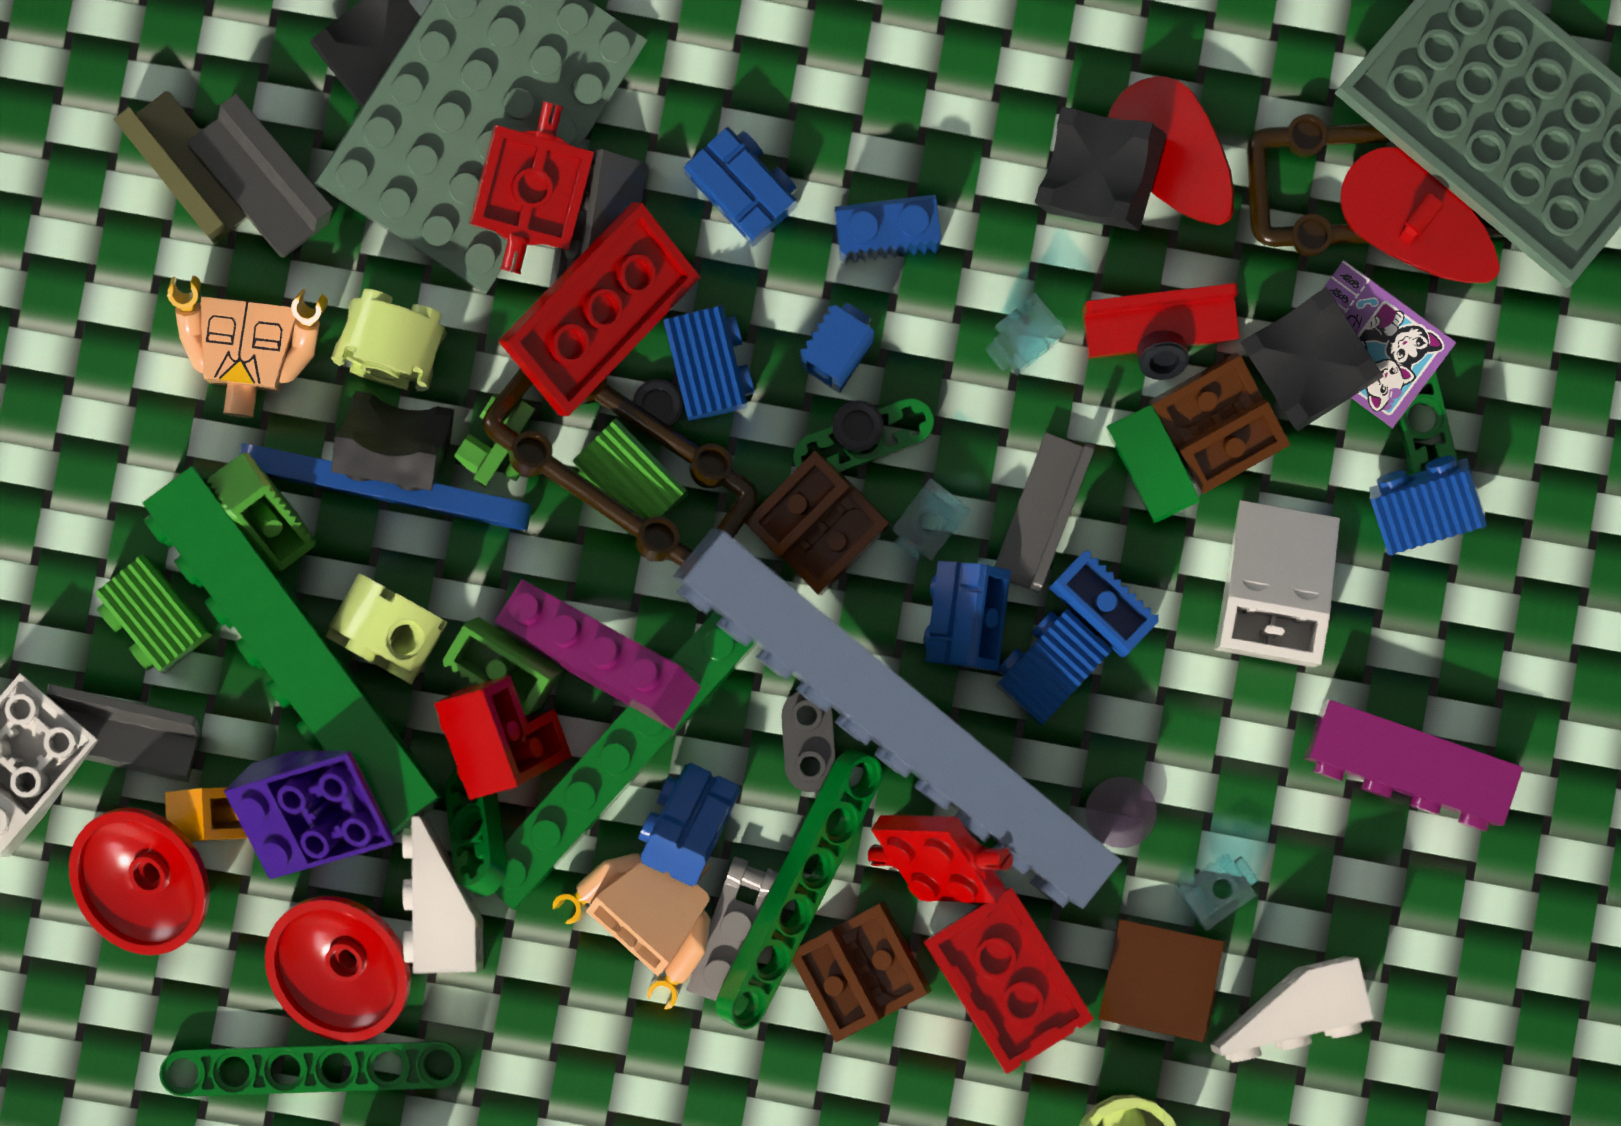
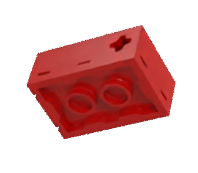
M1012 887L1005 889L997 904L982 903L923 940V943L1006 1074L1021 1066L1022 1061L1025 1060L1027 1062L1074 1033V1028L1080 1029L1094 1020Z

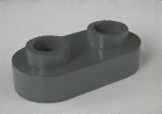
M797 692L787 699L781 714L785 772L789 782L795 788L804 792H817L821 790L835 762L832 710L830 708L826 713ZM804 706L814 708L817 713L816 721L808 726L802 725L797 719L798 710ZM814 757L819 761L820 771L815 776H806L802 773L800 764L804 758Z

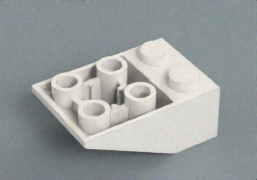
M1239 501L1214 650L1313 668L1322 664L1331 609L1340 518Z
M21 673L0 696V858L10 857L37 826L99 740Z
M411 817L412 827H404L402 834L403 858L412 859V879H404L403 906L404 910H412L413 930L404 931V961L413 962V973L478 972L484 970L483 918L468 890L456 882L453 862L429 818Z
M1343 956L1295 968L1210 1043L1211 1051L1221 1056L1225 1055L1226 1060H1231V1062H1239L1261 1056L1260 1046L1275 1043L1276 1048L1289 1050L1312 1044L1310 1034L1324 1031L1325 1036L1338 1038L1362 1032L1360 1022L1373 1020V1015L1359 958Z

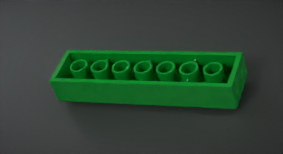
M191 466L142 502L150 513L149 516L143 519L145 524L161 544L165 543L169 548L174 546L179 552L180 556L174 562L185 578L192 585L196 584L198 588L204 586L211 595L204 602L222 626L226 625L229 629L234 627L242 637L235 642L237 648L252 667L257 666L260 670L264 667L272 679L265 685L283 708L287 707L289 710L294 708L303 719L296 724V727L314 750L318 748L319 751L323 749L326 751H351L392 834L399 835L403 832L404 827L412 825L411 817H423L445 800L444 794L328 638L325 637V634L279 572L271 567L225 512V509L207 484L209 478Z

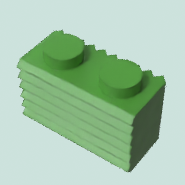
M614 419L609 426L573 459L574 465L580 470L578 474L645 519L655 516L666 517L688 495L687 490L617 419Z
M241 453L209 477L207 484L225 509V512L275 571H283L315 546V538L296 510L249 453Z
M144 554L137 557L135 561L131 562L119 574L95 592L103 602L97 608V611L115 632L122 627L135 641L129 647V650L147 671L155 666L159 672L166 674L212 636L210 630L199 619L160 569Z
M480 617L466 621L443 658L444 667L451 666L453 672L460 671L461 678L469 677L470 683L477 682V684L510 675L524 715H529L543 707L564 671Z

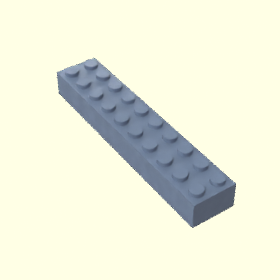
M712 528L673 575L674 578L682 583V586L677 591L678 594L699 611L702 610L707 614L712 608L721 615L722 618L716 624L746 647L751 641L762 649L756 656L757 659L786 680L791 674L801 681L800 685L795 689L797 692L826 713L831 707L841 714L835 721L837 725L865 745L872 740L880 746L874 754L876 757L905 778L910 773L914 774L919 780L913 787L945 811L950 805L958 811L954 817L960 819L971 835L975 838L978 837L984 843L991 838L997 843L994 848L1010 849L1009 853L1012 852L1013 854L1011 868L1018 870L1024 876L1029 870L1034 873L1035 877L1030 883L1053 902L1055 901L1064 908L1070 901L1083 909L1122 861L726 532Z

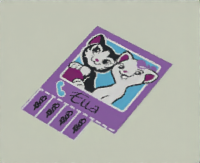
M1343 260L1324 288L1327 287L1384 376L1351 398L1393 428L1456 342Z

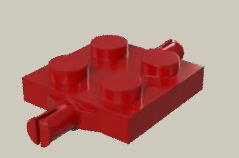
M544 101L542 102L543 106L536 131L520 132L498 125L493 127L469 220V225L494 231L502 238L508 240L500 269L520 275L527 245L543 244L565 251L569 250L594 152L571 146L556 136L564 107Z
M880 815L871 829L881 845L874 844L869 848L868 861H872V866H893L898 869L908 883L909 890L919 901L997 904L1006 889L994 869L1009 870L1013 864L1012 852L1009 853L1010 849L987 848L980 845L968 833L958 817Z

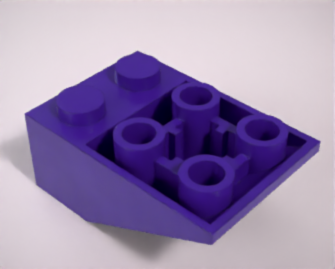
M291 751L252 763L224 790L269 880L389 846L396 841L351 751Z

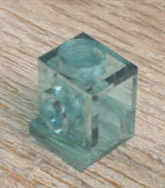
M1036 293L1027 298L1024 306L1028 311L1024 315L1017 308L994 327L999 335L985 348L989 356L1002 371L1010 367L1017 376L1060 342L1067 333L1066 329Z
M930 478L893 526L892 531L899 535L894 543L917 561L923 555L932 561L971 509ZM931 513L937 517L938 527L934 531L927 532L920 527L919 518L923 514Z
M1223 853L1174 887V889L1201 928L1209 930L1257 896L1251 886L1258 882V879L1242 856L1233 861L1228 853ZM1218 879L1227 880L1231 887L1230 894L1224 899L1217 898L1212 890L1214 882Z

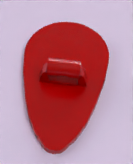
M1162 76L1142 79L1125 89L1114 102L1108 117L1151 122L1167 135L1151 193L1179 213L1197 221L1214 225H1222L1228 222L1234 212V186L1231 169L1213 124L1195 94L1180 81Z
M1384 147L1372 150L1361 156L1350 167L1341 186L1340 203L1346 222L1360 238L1387 255L1443 279L1463 283H1489L1497 277L1500 271V264L1495 247L1484 225L1473 210L1400 148Z

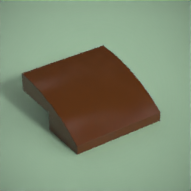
M1238 353L1228 356L1148 401L1155 409L1183 465L1202 494L1290 446L1269 402L1263 399L1242 356Z
M816 450L745 522L778 558L784 559L817 595H823L893 525L840 471Z
M885 901L800 945L792 959L836 1043L932 991Z
M1119 919L1098 1019L1206 1043L1227 942Z

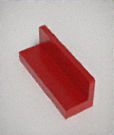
M1237 283L1086 301L1082 308L1088 359L1136 353L1137 346L1144 337L1161 330L1180 334L1184 338L1187 347L1238 341L1240 336L1235 306V297L1238 294Z

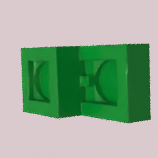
M1152 405L1106 426L1108 435L1131 476L1132 484L1154 524L1199 503V497L1186 469Z

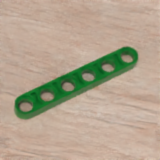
M852 749L843 752L834 762L718 993L716 1011L718 1016L737 1028L746 1030L756 1026L764 1017L880 786L882 767L875 757ZM862 763L864 767L862 778L858 784L851 787V772L856 765ZM839 808L841 812L839 824L833 831L828 832V818L834 810ZM817 854L818 864L816 870L811 876L805 878V863L812 855ZM794 900V913L790 920L782 924V909L786 903ZM767 946H771L772 956L769 963L764 968L758 969L760 953ZM744 992H748L749 1002L747 1007L741 1014L735 1015L734 1006L737 999Z
M443 1041L185 1049L173 1052L164 1059L160 1066L159 1076L161 1084L166 1091L181 1097L437 1089L447 1087L458 1080L464 1063L462 1054L457 1047ZM434 1050H444L453 1058L454 1069L446 1079H434L426 1071V1058ZM382 1052H394L402 1060V1073L396 1080L384 1081L375 1073L374 1063ZM334 1053L345 1055L350 1060L352 1066L349 1078L341 1083L330 1081L323 1071L324 1061L329 1055ZM281 1055H291L300 1064V1076L292 1084H281L273 1076V1063ZM229 1057H240L248 1064L249 1077L240 1086H231L222 1078L221 1068ZM180 1058L190 1059L198 1069L196 1082L188 1088L177 1086L170 1076L171 1066Z

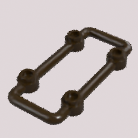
M1311 114L1296 117L1289 127H1268L1258 130L1251 136L1247 146L1250 226L1255 238L1265 246H1293L1298 253L1309 257L1320 255L1329 245L1368 243L1360 238L1348 224L1330 225L1326 218L1318 214L1304 215L1297 220L1294 226L1272 227L1270 223L1267 148L1288 147L1292 153L1299 157H1310L1320 152L1324 145L1389 143L1391 141L1370 123L1325 125L1319 117ZM1473 210L1484 225L1490 238L1505 237Z
M519 368L488 408L483 418L486 434L494 442L509 451V461L512 468L523 476H536L542 473L636 537V547L645 559L653 562L670 559L681 566L693 550L679 542V530L671 520L661 516L645 519L552 456V445L546 436L536 431H525L519 434L503 423L533 384ZM606 377L581 404H590L597 401L690 464V475L699 486L714 489L722 485L737 495V500L716 528L726 532L734 539L755 510L758 503V491L748 478L732 468L733 460L730 453L718 444L709 443L701 447L610 387L606 384Z

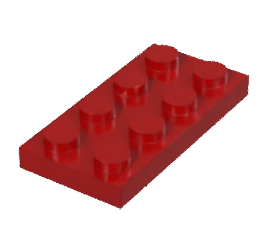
M632 202L498 342L558 415L570 416L701 277L643 203Z

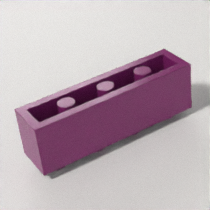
M523 579L494 621L510 637L543 658L672 730L676 728L701 688L679 665Z
M1332 700L1322 703L1304 756L1305 760L1316 763L1313 772L1338 781L1343 780L1344 774L1364 780L1361 787L1363 790L1386 798H1391L1394 790L1411 796L1410 806L1435 815H1439L1441 807L1460 814L1458 823L1487 832L1490 824L1493 826H1504L1524 768Z

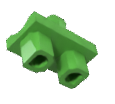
M493 394L479 418H484L486 411L498 395ZM522 401L520 405H516L503 423L520 434L535 408ZM468 434L454 457L467 470L475 474L473 477L475 482L486 488L505 456L509 454V451L497 443L494 444L493 448H490ZM511 464L508 465L503 473L515 482L521 475L512 468Z

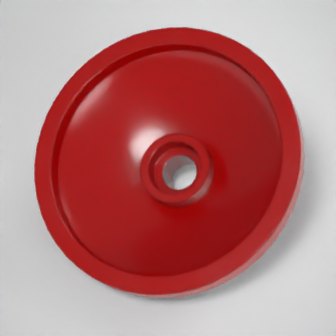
M118 808L107 811L93 819L81 830L75 839L69 859V878L72 892L86 920L106 940L132 953L160 955L181 947L199 931L209 908V880L198 851L188 837L173 823L147 810Z
M313 897L291 907L278 919L270 931L265 948V968L271 989L283 1009L298 1024L314 1034L342 1042L366 1040L385 1031L405 1008L410 993L411 972L409 962L404 961L403 945L392 928L378 914L364 905L342 897ZM347 950L350 951L356 957L357 960L351 958L348 955Z

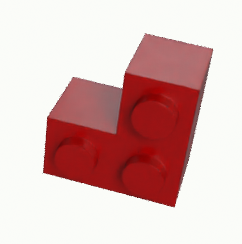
M510 675L463 688L434 703L441 729L447 737L457 765L459 778L465 786L469 800L518 787L572 757L555 709L525 717Z

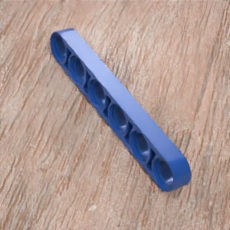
M241 443L239 455L241 453H249L267 477L524 531L528 530L533 505L437 483L434 484L432 491L424 489L408 491L399 488L396 484L382 481H355L344 474L331 472L332 461Z

